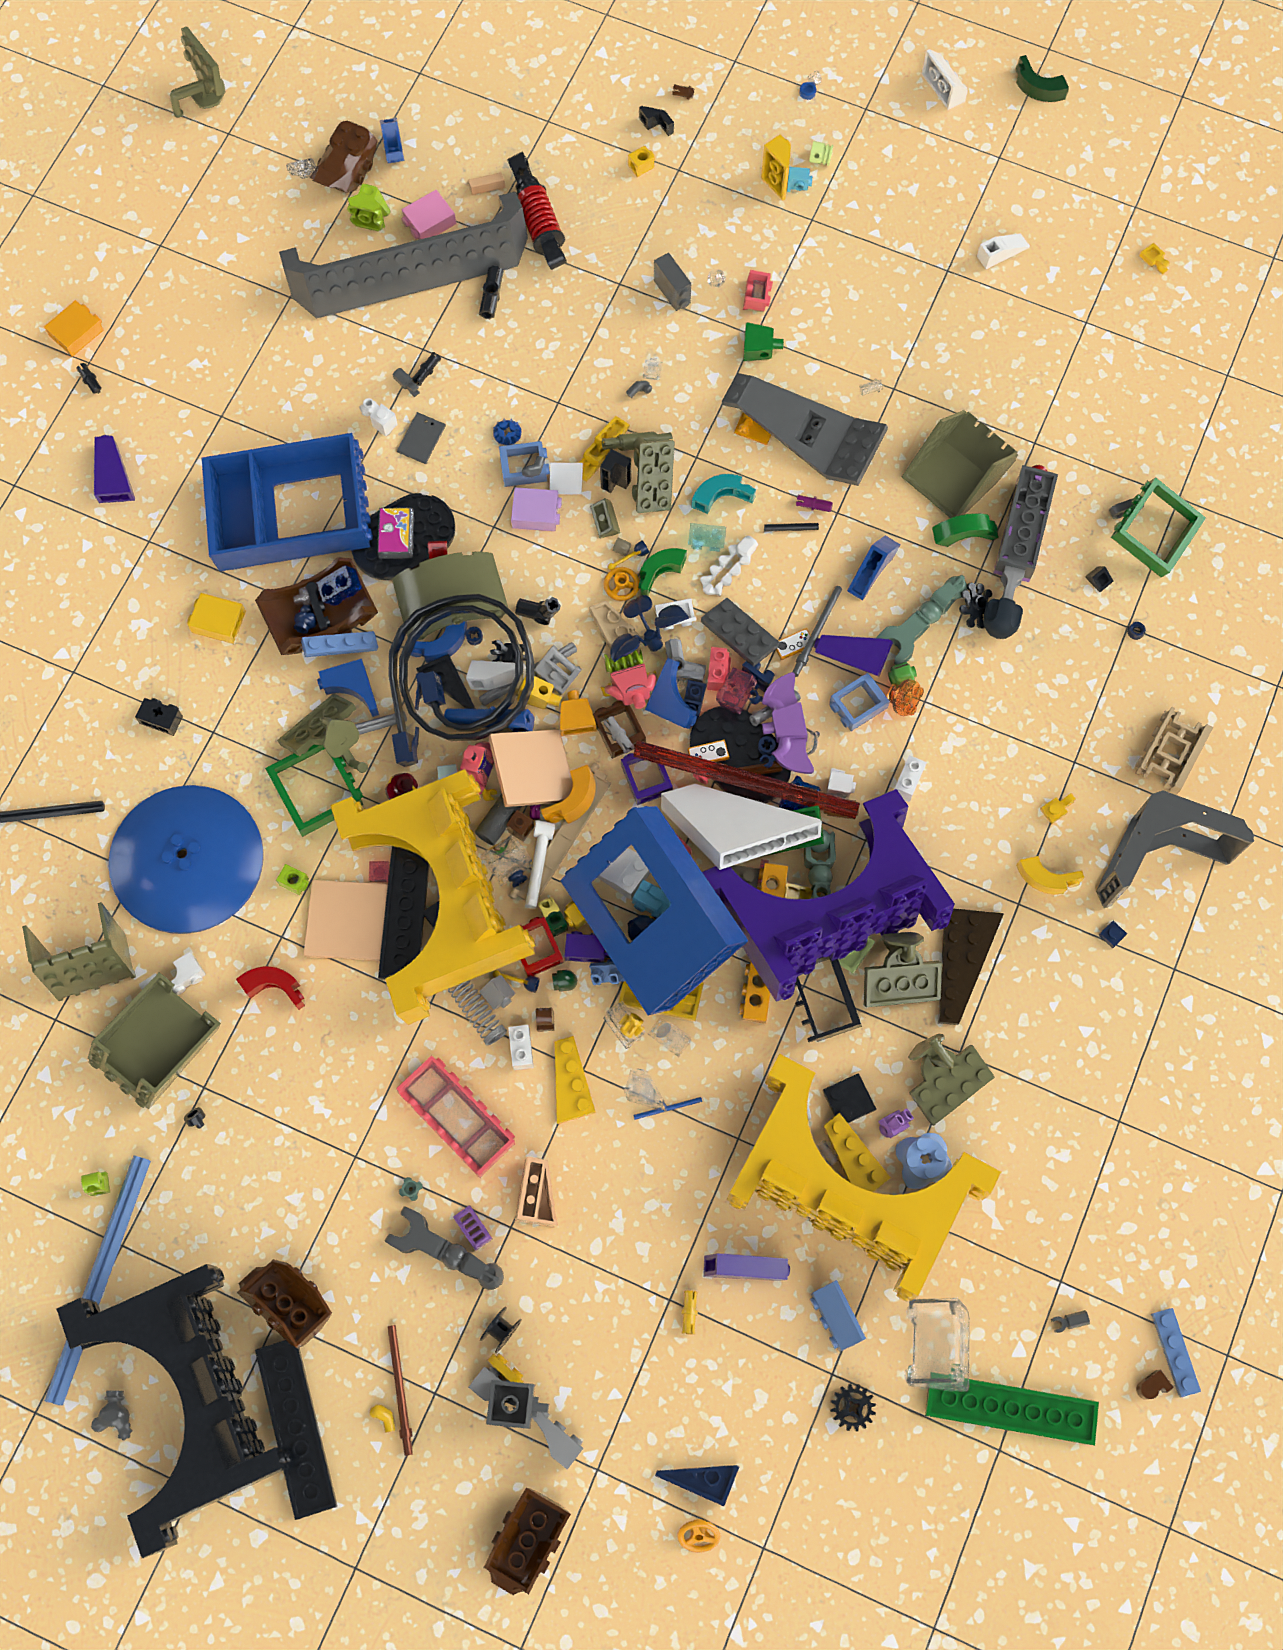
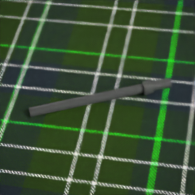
M840 586L835 587L804 650L796 659V665L792 671L795 677L799 676L803 666H806L809 660L808 656L842 591Z

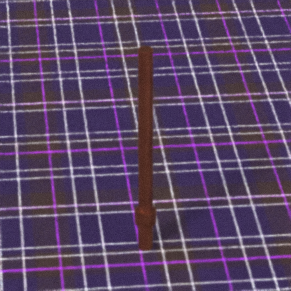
M391 1325L387 1327L401 1426L399 1435L403 1441L404 1456L413 1455L411 1437L413 1435L412 1428H409L396 1325Z

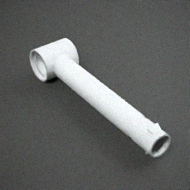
M536 820L533 837H537L525 902V907L530 909H536L548 840L553 839L555 823Z

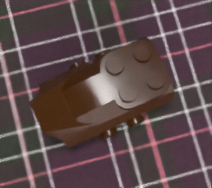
M342 121L330 137V145L326 147L323 157L318 160L310 179L326 187L335 188L347 193L356 191L359 185L363 183L367 172L371 170L377 139L367 128L351 121Z
M273 1259L265 1267H256L238 1283L240 1290L236 1293L252 1306L251 1309L257 1316H262L266 1319V1323L271 1329L276 1330L289 1344L296 1348L306 1345L323 1328L332 1314L316 1284L311 1280L305 1279L297 1267L293 1268L286 1262Z
M526 1487L513 1511L508 1510L502 1521L505 1524L502 1532L497 1531L491 1542L494 1544V1547L484 1565V1568L490 1572L491 1583L513 1596L519 1592H525L529 1595L540 1572L545 1574L550 1564V1561L547 1560L550 1553H556L561 1543L558 1538L571 1513L545 1495Z

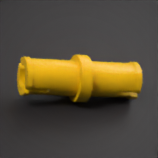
M685 1290L684 1309L681 1310L683 1315L682 1334L695 1335V1318L698 1315L696 1310L698 1292Z

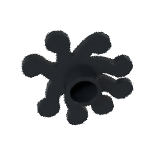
M972 582L968 583L967 589L969 591L961 592V597L965 599L966 605H960L959 611L961 614L970 615L966 621L969 628L975 626L976 618L977 627L980 629L985 628L983 614L988 599L992 597L993 593L990 589L984 591V585L981 583L976 585Z

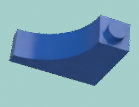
M886 535L872 544L847 591L857 598L864 600L878 576L894 558L901 544Z
M362 658L318 671L320 678L317 679L320 690L324 689L326 695L342 693L354 696L367 706L372 717L379 715Z
M667 658L645 710L683 728L690 729L696 722L697 711L690 708L684 702L678 691L676 676L680 662Z

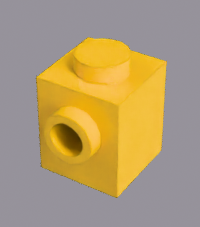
M574 901L566 905L564 919L570 928L573 926L578 930L587 921Z

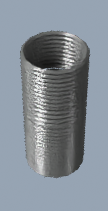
M501 794L475 830V834L487 844L494 846L506 830V825L516 810L519 811L522 806L505 807Z

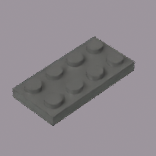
M729 598L724 599L701 617L702 624L753 667L780 645L776 638Z

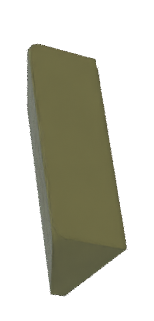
M604 498L590 506L599 538L620 533L611 501Z

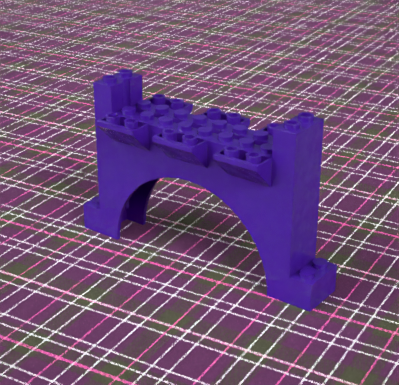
M897 789L863 803L869 818L859 822V826L867 840L869 862L852 883L835 893L813 899H788L773 896L754 888L740 878L731 867L719 870L715 866L702 872L749 940L742 947L776 1002L792 997L797 977L802 974L807 975L815 969L818 958L829 956L831 961L837 958L843 959L853 951L862 950L866 946L868 936L871 934L880 933L882 936L889 933H898L904 928L909 929L916 924L919 914L931 931L943 929L949 924L955 903L903 830L909 806Z

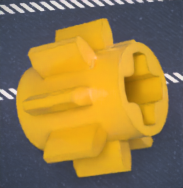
M635 1013L625 1014L619 1021V1024L622 1025L620 1031L629 1038L633 1036L638 1037L644 1030L642 1018Z

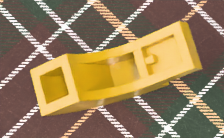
M1039 856L1020 859L1016 865L1022 878L1031 887L1047 894H1064L1068 887L1072 888L1080 885V882L1085 878L1083 870L1066 874L1051 873L1043 867Z

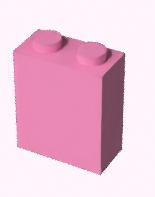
M437 190L401 209L403 215L401 218L402 222L406 227L409 226L415 239L418 238L420 240L436 236L456 225L455 213Z

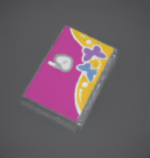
M379 508V558H412L415 521L412 508Z

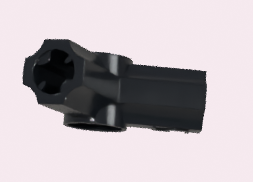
M554 597L539 603L519 598L515 614L534 619L535 622L541 625H549L551 618L560 610L561 605L558 599Z

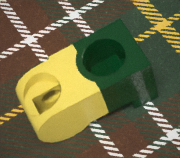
M553 897L538 903L553 937L568 931L567 923Z

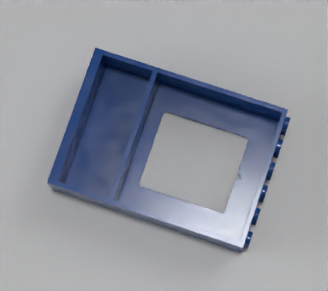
M352 433L201 458L209 557L220 572L370 547L372 532L371 529H368V524L371 523L369 512L367 513L366 507H369L368 498L364 492L367 491V484L363 480V475H366L364 464L361 463V459H364V454L358 439H355ZM340 475L344 500L345 528L278 538L274 487L276 485Z
M657 806L633 807L628 810L627 816L616 822L614 828L602 836V840L598 844L593 845L587 855L578 859V864L567 870L565 876L560 880L648 1016L671 1010L749 941ZM630 845L634 847L671 903V906L631 943L592 886V882Z

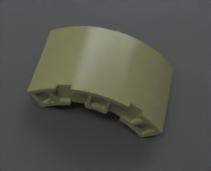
M460 552L443 555L419 563L420 567L413 570L408 568L392 578L403 623L415 610L436 600L454 595L481 594L501 601L508 607L493 553L472 552V555H463ZM483 602L450 605H473L495 613L500 619L506 614L502 609ZM446 607L440 608V609H438V610H436V611H434V612H432V613H430V614H428V615H426V616H423V617L408 631L407 637H408L409 634L423 621V619H424L425 617H427V616H429V615H431V614H433V613H435V612H437V611H439V610H442V609H444V608H446ZM476 613L452 614L433 623L418 640L425 639L427 635L452 624L458 625L464 621L489 618Z

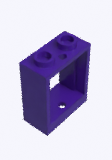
M646 747L637 754L630 753L621 759V767L637 806L660 798L661 793L673 790L672 783L657 747ZM654 757L664 782L638 791L629 765Z

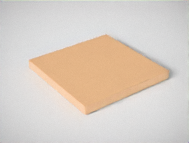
M560 730L496 733L488 736L505 807L560 803L570 795L573 782Z
M312 880L304 957L380 961L388 884Z

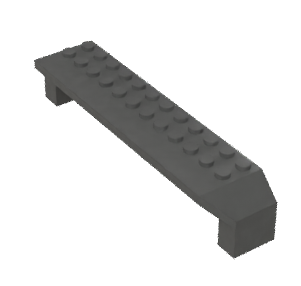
M516 192L499 195L501 212L491 222L323 265L300 261L296 247L279 251L292 299L315 318H320L487 275L488 268L492 266H499L503 270L518 267L528 239L522 205Z

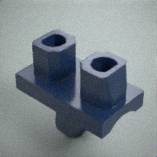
M747 661L742 664V670L739 673L743 676L742 680L746 682L744 686L746 690L753 687L755 690L759 688L764 693L771 685L775 674L771 670L761 673L759 671L761 667L760 662L753 667Z

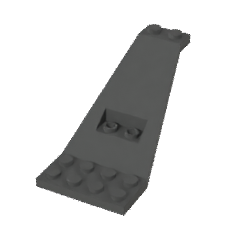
M741 373L736 374L722 399L724 406L740 409L826 479L859 486L888 430L887 424L854 418L757 377Z

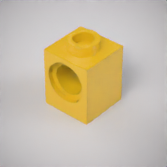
M645 145L628 154V166L637 177L654 168L655 155Z

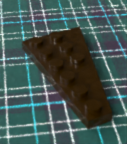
M953 908L949 924L943 930L941 1000L939 1001L938 1023L959 1025L1004 913Z

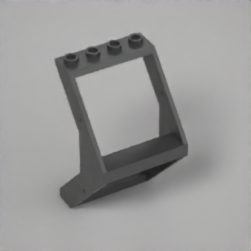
M1164 790L1153 793L1131 819L1096 890L1104 909L1112 906L1126 891L1148 852L1168 845H1174L1228 865L1254 842L1253 831L1248 828L1245 820ZM1192 822L1223 834L1216 840L1180 826Z

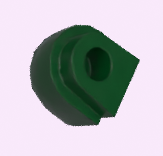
M557 970V973H552L554 991H570L576 987L578 979L574 972L570 970Z

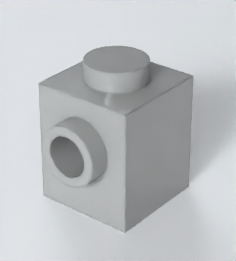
M502 975L490 980L479 991L493 1010L508 1006L512 1002L511 998L516 994Z

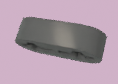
M1133 499L1112 506L1109 509L1112 519L1121 518L1126 509L1131 508L1133 505L1131 503Z

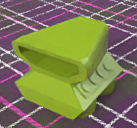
M362 184L358 195L348 198L347 210L351 213L350 222L356 227L379 232L385 228L383 217L390 214V208L376 186Z

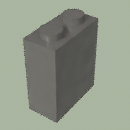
M669 252L655 259L654 282L675 311L686 308L691 303L690 280Z

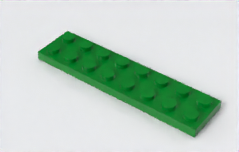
M930 1372L925 1416L1095 1446L1099 1402Z

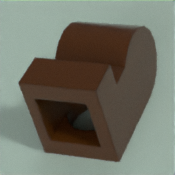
M552 1007L536 1008L537 1032L555 1031L554 1010Z
M1160 1369L1155 1370L1139 1382L1136 1390L1140 1398L1154 1399L1158 1396L1160 1390L1162 1393H1168L1174 1387Z

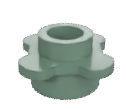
M410 1177L404 1179V1184L399 1190V1194L402 1197H409L411 1201H415L418 1199V1192L423 1188L421 1182H415Z

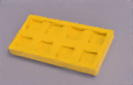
M623 981L618 1005L644 1010L626 981ZM704 982L700 983L671 1010L658 1014L696 1022Z

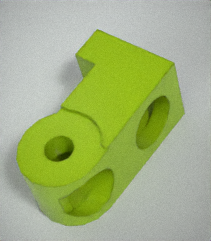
M95 1172L81 1176L84 1193L90 1196L110 1193L107 1172Z

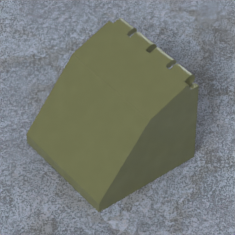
M965 410L939 420L902 475L904 480L950 518L965 515L997 484L1018 456V452L1009 444L1004 449L1001 448L1005 441L997 434L993 433L988 438L992 430L982 422L975 427L974 425L978 419Z

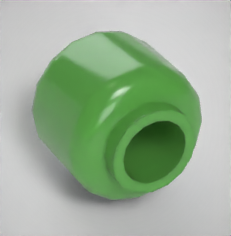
M907 662L892 666L890 672H888V677L892 687L895 686L897 689H902L914 684V677H917V672L914 666L911 667Z

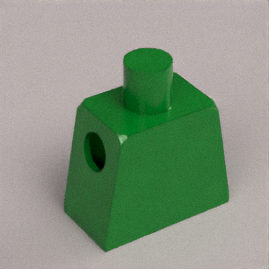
M746 322L743 361L771 359L773 349L783 350L784 339L773 338L774 329L772 327Z

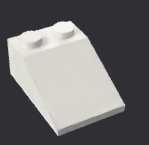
M627 848L597 878L632 900L643 879L646 880L650 875V871L638 853Z

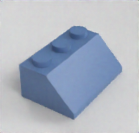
M837 1280L811 1293L813 1297L810 1299L811 1304L815 1310L819 1309L822 1315L819 1318L825 1330H829L831 1334L829 1339L834 1349L838 1348L840 1352L866 1339Z

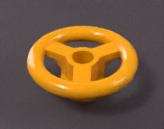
M617 567L609 571L605 576L604 590L612 599L626 601L638 593L640 580L633 570L626 567ZM627 574L632 576L634 582L629 581V576ZM615 575V588L611 591L609 581ZM633 588L627 595H617L622 589Z
M695 1519L685 1523L679 1529L677 1538L680 1545L689 1551L707 1552L718 1545L720 1532L714 1524L702 1519ZM690 1529L691 1536L685 1540L684 1533ZM707 1529H709L710 1531H712L713 1534H714V1536H712L709 1532H707ZM696 1542H710L701 1546L693 1545Z

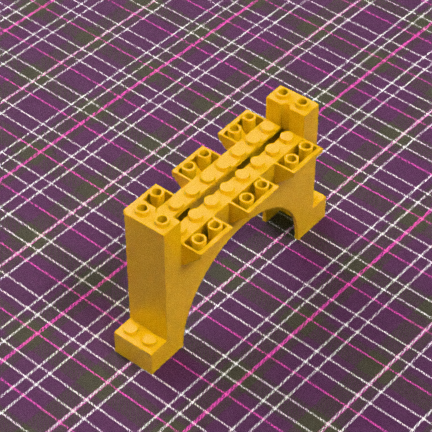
M465 769L368 809H363L359 801L356 802L352 796L330 805L340 838L342 840L349 839L352 851L371 846L400 847L424 858L430 864L435 874L440 898L438 918L433 933L426 946L410 964L385 979L396 1015L408 1025L430 1016L429 1009H431V1006L426 997L535 954L533 949L536 946L532 935H529L528 930H523L520 924L505 930L503 927L506 926L504 917L500 915L498 909H495L493 905L495 903L492 894L494 888L491 881H488L486 877L488 871L485 864H482L481 859L475 853L477 851L474 842L476 841V836L473 830H470V819L462 808L481 800L479 796L481 788L478 782L475 781L472 774L469 775Z
M779 1053L765 1084L768 1085L767 1087L771 1091L781 1092L782 1094L728 1195L727 1200L730 1201L729 1204L738 1210L741 1208L745 1209L755 1191L758 1193L757 1196L759 1198L775 1202V1206L783 1211L787 1209L791 1211L792 1208L796 1209L798 1215L804 1218L810 1217L809 1221L812 1222L814 1228L830 1232V1236L838 1241L842 1239L845 1241L849 1238L852 1240L851 1243L859 1248L864 1246V1251L872 1260L885 1262V1266L893 1271H897V1269L899 1271L902 1270L893 1291L897 1293L896 1296L904 1301L914 1300L919 1296L967 1193H969V1197L975 1200H984L992 1193L1001 1171L963 1152L960 1159L955 1160L945 1177L917 1192L887 1195L867 1191L851 1184L827 1164L817 1149L810 1132L807 1102L811 1083L816 1073Z

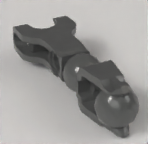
M406 1206L403 1207L401 1215L409 1220L410 1231L403 1237H397L392 1234L387 1235L385 1239L387 1244L402 1253H412L420 1250L443 1262L448 1269L458 1270L466 1276L477 1279L484 1289L494 1290L502 1285L504 1272L500 1266L494 1263L485 1264L472 1253L467 1252L466 1248L462 1245L452 1244L431 1232L428 1228V1222L423 1215Z

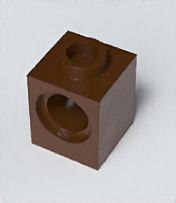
M516 810L506 825L507 831L524 842L534 828L533 819Z

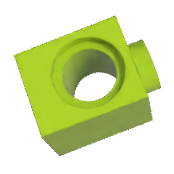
M287 864L284 865L276 879L279 886L297 895L305 891L309 885V878L306 873ZM292 878H299L297 883L290 884Z

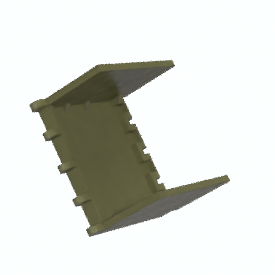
M102 902L98 903V909L105 940L92 943L91 947L85 945L72 949L71 953L66 951L52 956L26 925L22 926L28 962L31 964L32 972L58 1001H62L64 997L75 994L78 996L80 992L93 988L95 990L100 989L99 986L112 982L117 984L119 980L128 977L136 978L126 935Z

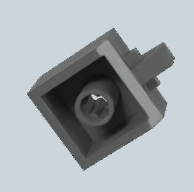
M491 1380L486 1425L531 1429L532 1417H537V1412L548 1413L549 1404L538 1403L539 1397H534L535 1384ZM509 1398H513V1402L517 1404L516 1408L513 1407L512 1411H509V1407L506 1406V1401H510Z

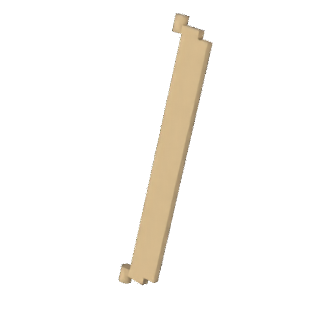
M595 762L590 767L596 783L593 802L579 819L570 824L565 820L548 846L538 898L611 785V782L606 780L607 775L598 770L600 765ZM530 876L520 891L513 887L508 896L514 900L518 896L526 901Z

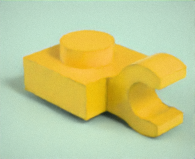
M1152 243L1141 251L1140 257L1151 267L1156 265L1161 274L1168 271L1167 267L1170 265V262L1164 259L1166 253L1156 244Z
M1072 793L1061 801L1056 797L1042 806L1040 810L1048 821L1053 824L1068 813L1065 808L1073 804L1076 798Z

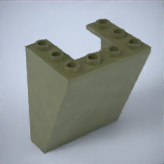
M160 972L92 1041L87 1058L93 1068L102 1070L104 1076L109 1081H115L120 1085L119 1088L123 1093L132 1095L140 1107H146L148 1110L217 1032L221 1024L207 1011L202 1015L175 994L173 992L175 985Z

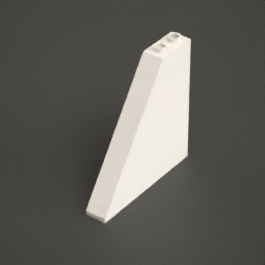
M691 784L661 793V810L719 870L821 837L822 821L820 819L702 785Z

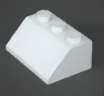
M930 49L926 50L922 75L948 110L964 103L968 92L966 85L960 81L957 73L952 70L949 62L940 53Z

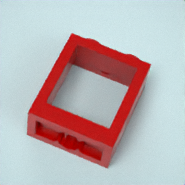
M535 917L523 926L520 924L523 930L527 929L528 932L543 926L555 953L528 965L525 958L520 959L527 977L535 976L564 963L545 917Z

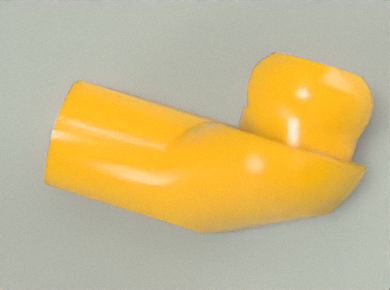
M375 1405L370 1409V1416L372 1418L383 1421L385 1433L396 1430L391 1410L383 1405Z

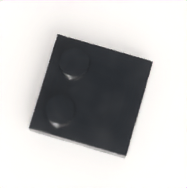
M859 1073L822 1090L834 1116L840 1113L847 1123L877 1110Z

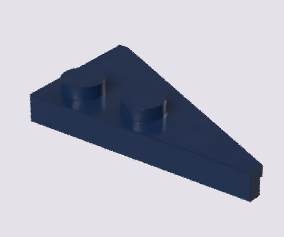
M729 1465L657 1470L655 1476L721 1506H725L740 1466Z

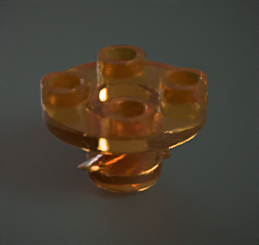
M913 679L904 680L900 685H892L887 695L888 700L892 703L894 712L901 716L914 715L920 698L924 694V689Z

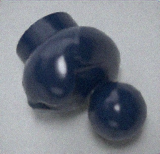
M303 605L299 613H296L294 616V629L299 633L307 634L309 630L316 627V616L310 605Z

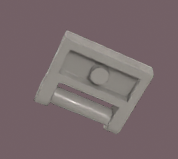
M553 645L534 668V672L544 681L553 684L554 689L562 695L582 669L570 662ZM553 656L571 671V674L565 673L550 658Z

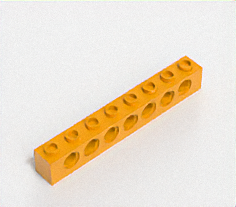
M765 863L764 868L759 870L758 879L762 880L761 887H757V889L770 895L784 898L788 866ZM774 881L777 887L775 889H768L766 883ZM750 961V964H746L745 976H748L747 984L743 983L742 995H746L745 1003L740 1004L739 1014L743 1015L742 1020L766 1023L770 991L764 982L761 986L753 984L752 979L756 976L760 977ZM758 996L761 1003L758 1006H753L749 1001L750 997Z

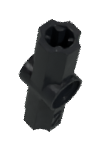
M499 266L488 268L486 282L483 285V297L479 315L484 319L495 317L504 274L503 269L499 268Z

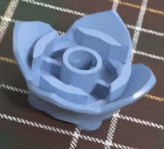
M925 1133L921 1137L905 1138L896 1145V1156L903 1164L902 1178L910 1189H921L931 1182H938L945 1177L952 1167L951 1160L947 1155L946 1143L939 1134ZM927 1155L930 1163L923 1164L921 1162L923 1159L920 1157Z

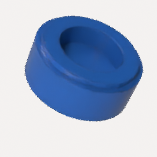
M811 82L803 83L799 90L801 98L805 100L813 99L816 95V86Z

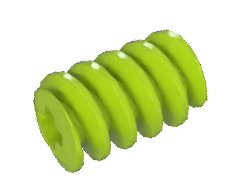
M641 649L639 654L635 650L632 652V655L628 654L621 657L615 663L611 656L609 659L607 654H604L606 672H609V674L643 664Z

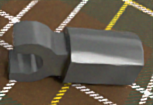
M402 368L394 371L393 378L404 389H407L413 397H416L420 393L417 390L419 387L413 382L412 378Z
M1086 1310L1065 1315L1064 1319L1058 1316L1051 1319V1322L1059 1321L1061 1324L1059 1329L1054 1330V1333L1063 1332L1066 1327L1073 1329L1090 1324Z

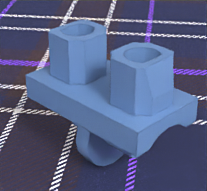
M611 959L604 963H591L589 966L593 985H600L606 982L619 984V982L625 981Z

